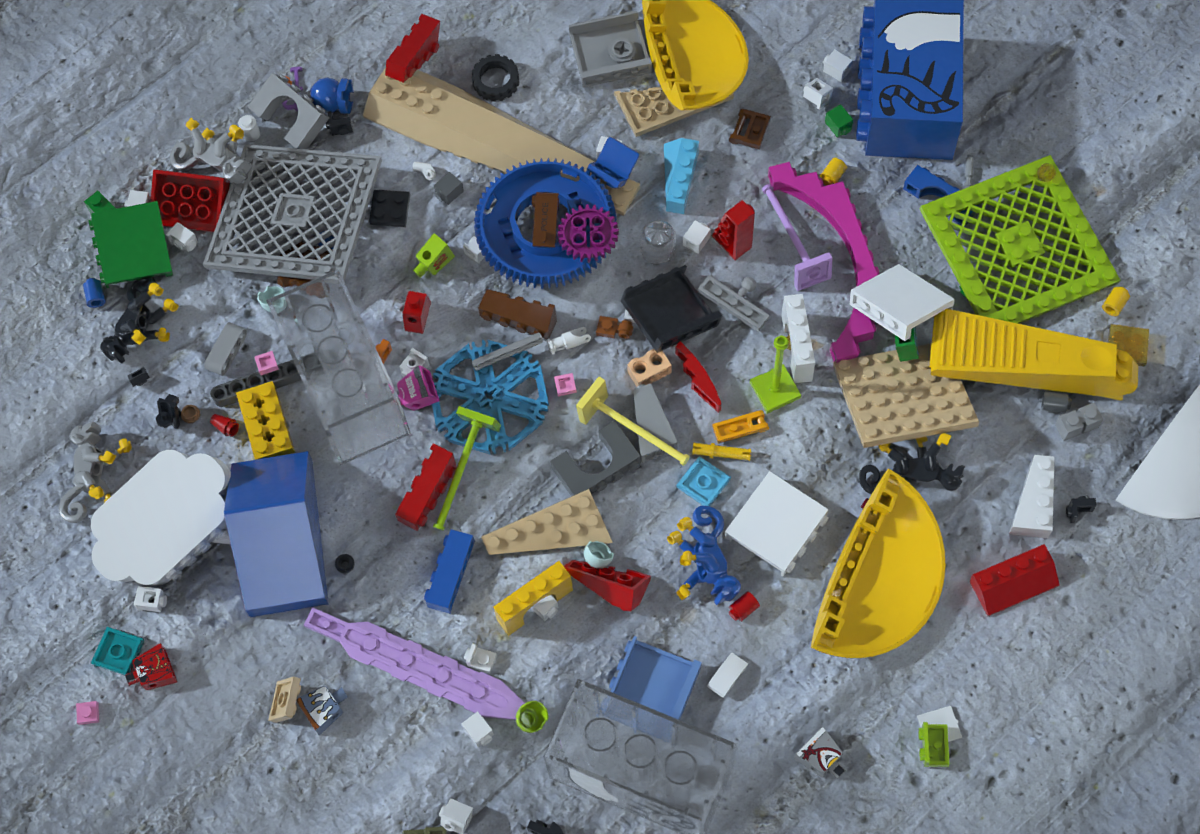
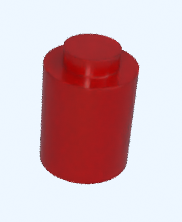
M746 591L729 606V615L735 621L739 620L742 622L759 608L760 604L749 591Z

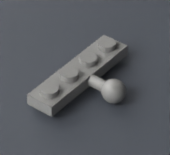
M708 276L699 286L698 292L759 332L769 320L770 315L743 298L747 292L755 290L756 281L751 277L745 278L741 284L742 288L738 293H735L716 279Z

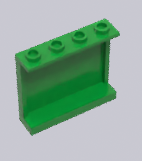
M157 201L90 213L89 227L91 231L94 230L95 237H92L94 248H98L99 255H95L97 265L102 268L99 276L101 284L105 283L106 288H110L109 285L163 274L166 277L173 276Z

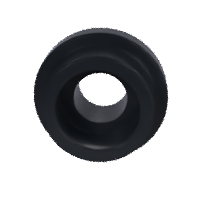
M341 554L335 560V567L340 573H349L355 566L354 559L349 554ZM348 562V565L343 567L342 563Z

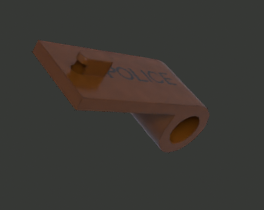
M536 192V196H532V207H535L532 246L555 248L559 193Z

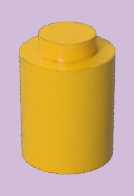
M832 158L820 175L824 185L835 184L842 177L847 169L846 164L842 160Z
M1114 287L1103 303L1102 309L1111 316H1118L1130 298L1128 290L1124 287Z

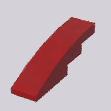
M680 341L675 346V354L684 362L683 371L692 379L691 388L719 413L722 403L714 384L697 358Z

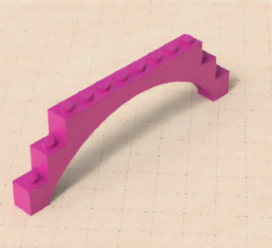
M790 162L769 167L768 178L774 188L773 191L779 190L805 202L826 218L838 232L852 260L856 287L880 274L878 267L873 264V253L871 250H868L867 237L865 234H862L861 221L856 218L855 205L850 202V191L848 187L845 188L843 182L824 186L822 178H818L817 172L797 176L796 170L791 167ZM853 308L844 331L836 342L831 343L830 353L833 362L836 361L838 363L841 360L858 358L860 354L858 343L873 339L874 332L876 331L874 321Z

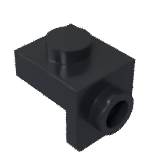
M331 111L328 112L329 119L326 122V128L331 130L332 136L353 133L350 117L333 119Z
M1089 496L1072 498L1069 505L1066 506V516L1070 517V523H1075L1077 520V512H1093L1097 506L1096 498H1090Z

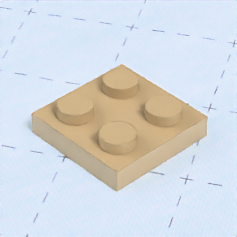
M293 676L277 682L268 721L277 723L291 719L295 715L297 710L296 699L301 691V678Z

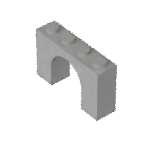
M272 73L248 108L260 118L269 121L281 103L293 99L298 107V117L284 139L296 149L307 150L329 119L325 114L326 110L319 105L315 106L312 103L314 100L308 95L304 94L303 96L300 93L301 89L294 84L290 85L288 83L289 79L281 73L279 75Z

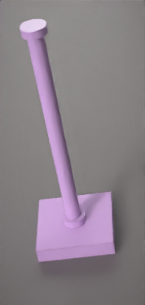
M771 184L765 185L762 188L763 193L767 194L803 260L802 263L795 265L794 286L796 290L800 291L831 279L832 256L830 252L810 259L774 194L773 186Z

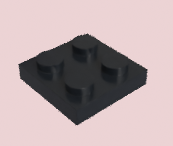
M374 190L369 224L406 227L410 192Z

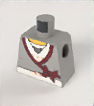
M823 727L795 754L794 759L820 777H823L830 771L838 779L846 771L838 763L842 758L843 752Z

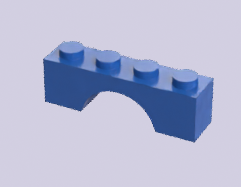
M919 165L906 178L903 187L905 191L918 199L926 195H936L942 198L960 191L959 188L949 185L943 178L933 175L928 169L922 168ZM963 210V211H961V212H959V213H962V214L965 215L966 210ZM970 211L968 216L973 217L976 212ZM953 217L954 222L959 225L962 224L963 220Z

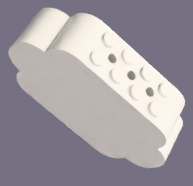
M164 450L158 453L93 514L91 530L98 541L92 549V562L96 569L109 580L136 581L143 585H163L171 579H177L183 573L181 570L185 566H191L197 560L196 556L201 552L205 553L212 546L211 542L215 539H220L226 533L227 525L224 517V507L228 482L231 477L230 469L220 459L200 453L189 456L175 450Z

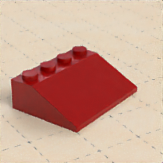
M153 169L150 202H158L163 226L173 227L178 222L187 229L214 232L229 191L230 181L223 177Z

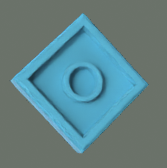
M699 456L676 487L701 505L711 506L731 480V477Z

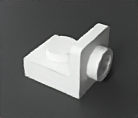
M472 643L471 648H467L464 659L468 667L490 674L497 654L478 648L477 644Z

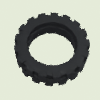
M495 54V56L487 55L486 58H481L480 62L474 65V69H472L473 87L483 99H490L493 102H496V100L503 101L505 100L504 98H510L512 93L517 91V86L519 87V72L517 65H514L512 59L509 60L507 56L503 55L502 57L500 54ZM493 68L504 69L510 74L509 81L497 88L484 85L481 77L486 71Z

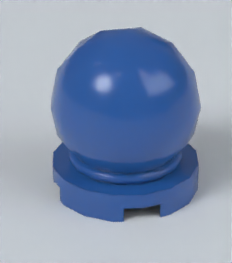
M329 77L319 79L310 89V98L314 100L312 103L315 106L319 105L326 110L325 113L330 111L333 113L339 109L341 114H350L353 106V101H350V93H354L352 80L342 78L339 83L336 79Z

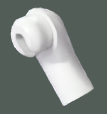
M413 163V171L422 172L427 180L435 178L436 172L431 164Z

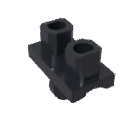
M168 394L166 399H158L159 414L156 416L158 426L167 428L172 425L175 429L179 428V416L181 415V410L177 407L179 397Z

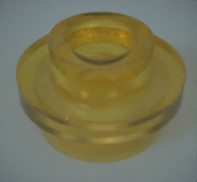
M1049 163L1041 165L1037 172L1038 178L1043 182L1053 180L1056 175L1054 166Z

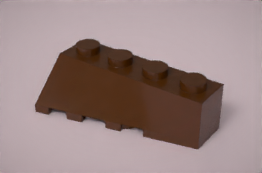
M489 289L486 290L478 307L479 315L486 321L498 322L501 326L515 328L520 333L532 335L540 333L542 338L546 340L550 338L557 323L555 305L542 306V303L536 300L533 303H529L519 296L512 299L509 294Z

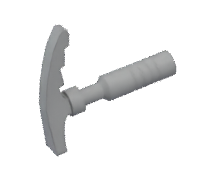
M966 158V182L964 187L953 184L950 181H946V183L960 190L972 186L971 178L973 175L974 158Z

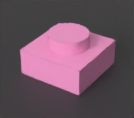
M273 351L255 356L260 375L279 370Z
M573 373L554 377L558 397L577 393Z
M97 701L76 703L78 725L99 722V703Z

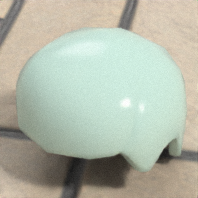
M267 286L264 292H258L257 300L264 310L277 312L287 304L288 295L282 287Z
M589 541L584 549L585 561L596 569L607 567L614 556L610 548L605 543L599 541Z

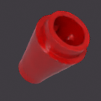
M214 414L210 418V424L225 436L233 437L238 432L239 424L235 419Z

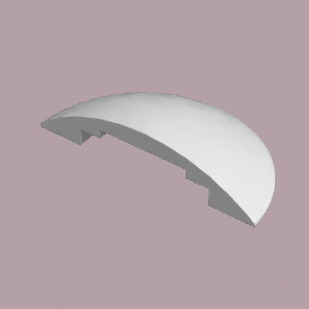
M1200 385L1116 499L1117 502L1136 512L1162 519L1184 520L1200 517Z

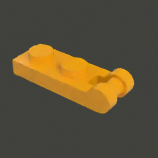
M763 410L712 424L718 444L769 430L768 423L764 420ZM755 420L758 424L753 425L752 421Z

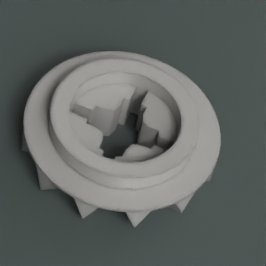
M617 38L609 44L608 54L613 61H618L619 64L621 62H628L630 59L633 60L636 54V46L628 38ZM624 46L625 52L620 55V51Z

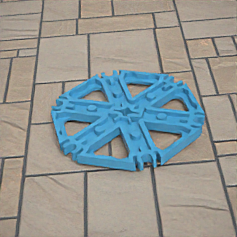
M482 340V346L479 348L475 346V342L471 344L472 350H470L469 343L439 366L435 370L436 373H433V377L439 379L438 382H434L439 398L446 394L466 400L461 407L493 417L501 424L499 432L485 428L487 440L484 443L474 442L472 447L473 450L491 455L490 447L493 454H496L498 446H501L503 452H506V444H508L510 451L542 425L543 421H545V416L541 415L540 412H548L549 403L541 364L539 365L538 360L534 363H529L533 356L528 351H522L510 356L514 357L516 362L496 378L492 365L477 371L474 369L476 382L451 375L450 371L464 359L473 361L508 346L487 340L488 347H486L485 341ZM531 377L536 380L539 397L535 400L511 393V391ZM485 394H492L493 399L490 400L489 398H487L485 400ZM440 402L432 404L435 424L439 433L447 430L448 433L444 435L446 440L465 447L467 439L463 438L461 433L471 423L462 420L456 414L457 409L447 418L443 417ZM502 411L526 418L529 424L514 437H509L505 432Z

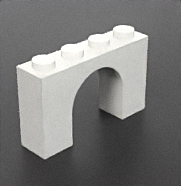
M803 294L784 296L781 317L784 333L789 332L792 380L795 384L812 382L815 359Z

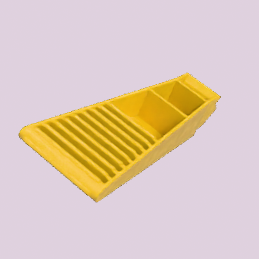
M945 309L934 316L929 366L933 376L1100 396L1120 401L1123 400V395L1133 393L1138 387V364L1130 354L1118 350L1117 344L951 309Z

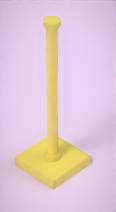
M600 376L576 404L579 421L585 425L599 409L679 460L681 465H686L690 458L689 455L682 454L605 405L604 401L608 398L606 382Z

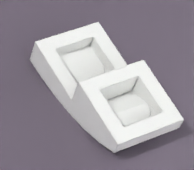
M731 653L712 677L707 687L724 698L747 668L748 663L734 653Z

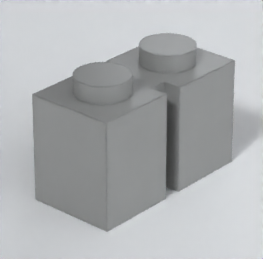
M1095 403L1079 408L1077 413L1073 410L1060 415L1055 426L1063 441L1079 436L1081 432L1084 434L1099 428L1103 418Z

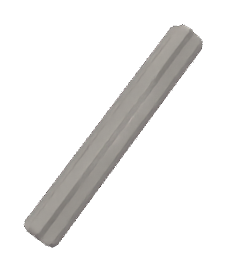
M536 333L473 360L472 365L477 371L543 343L542 335Z

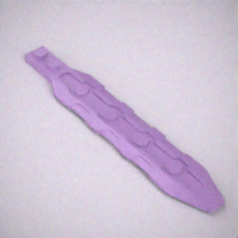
M312 608L304 623V627L341 643L350 658L386 671L392 677L401 681H408L424 688L428 693L437 697H444L464 706V709L473 713L478 711L482 717L516 720V713L519 707L524 704L501 680L483 672L474 671L447 656H440L422 648V645L411 640L406 641L370 622L347 623Z

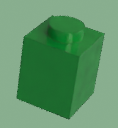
M840 104L826 113L825 124L838 138L841 135H847L852 130L853 118Z

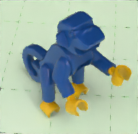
M699 506L693 512V520L697 525L707 527L712 523V518H703L701 514L713 517L716 526L711 534L703 533L696 526L693 527L692 520L689 517H684L679 520L680 522L677 523V527L680 531L688 529L690 531L689 534L698 541L696 545L692 546L686 540L683 541L682 534L679 531H674L667 537V541L671 545L678 543L679 547L684 551L683 555L680 556L681 565L689 566L692 560L697 565V570L684 582L676 593L681 600H684L691 594L689 590L697 583L706 582L714 584L711 595L717 594L714 600L716 605L724 601L730 602L740 592L741 584L735 577L727 575V561L717 544V537L724 529V519L715 508Z

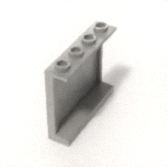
M629 11L624 14L610 15L605 18L592 19L581 23L576 22L569 25V36L583 88L652 73L651 58L648 57L637 11ZM628 38L634 42L636 54L633 60L630 59L628 62H621L619 64L618 61H613L609 56L608 46L614 39ZM624 46L620 51V55L625 52Z

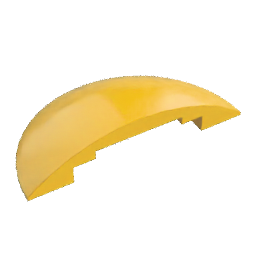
M642 0L645 33L653 68L663 92L675 107L682 111L706 108L725 100L739 88L748 69V49L740 29L723 9L711 0Z
M887 469L863 508L845 543L828 583L811 642V648L819 652L843 658H866L887 653L898 648L917 634L926 624L939 601L945 578L946 564L943 538L938 523L920 493L908 481L890 469Z

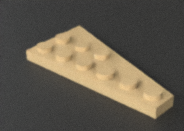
M589 489L481 536L489 555L586 546L589 541H599L605 544L613 543Z

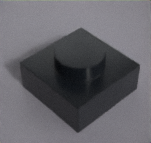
M145 367L128 375V379L133 387L145 384L147 379L150 378Z

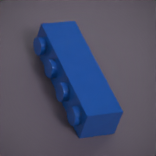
M451 529L449 535L445 536L443 553H439L437 558V570L433 571L430 582H432L430 589L426 590L424 596L428 608L448 614L451 613L475 543L473 535Z

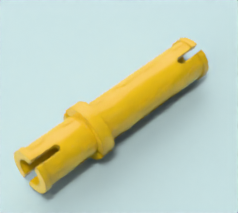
M693 442L692 455L750 461L751 449L718 446L715 443L709 445Z

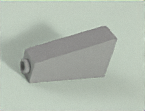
M651 383L637 386L633 390L636 424L677 450L678 442ZM638 435L642 463L667 454Z

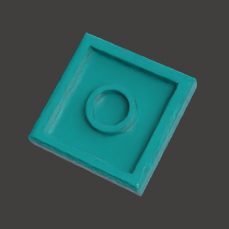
M106 627L91 664L125 676L131 673L134 666L133 660L138 657L145 640Z

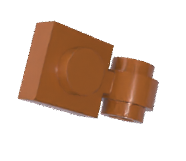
M600 316L596 335L615 339V335L618 333L619 337L628 339L632 335L634 327L632 322L628 320H623L618 325L619 321L617 318Z

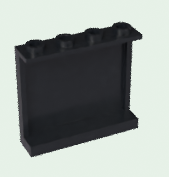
M686 265L675 267L665 274L661 273L649 281L644 280L637 286L626 288L623 292L621 303L657 353L677 345L680 341H686L717 327L722 318L719 310L712 313L684 274L687 268Z

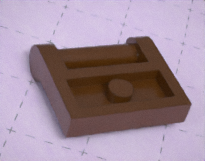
M740 109L738 113L739 118L733 134L729 137V142L760 150L771 116L747 109ZM750 119L745 136H741L740 133L745 120Z

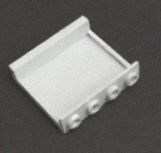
M898 264L851 289L850 305L906 341L910 339L913 327L945 309L953 310L955 299Z
M769 471L726 529L725 539L730 542L735 540L780 570L781 576L784 577L786 572L791 573L796 565L794 561L797 557L801 558L807 550L805 547L807 543L814 541L818 534L816 531L819 526L824 527L828 521V509Z

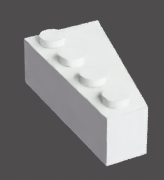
M1034 455L1008 535L1049 538L1053 531V456Z

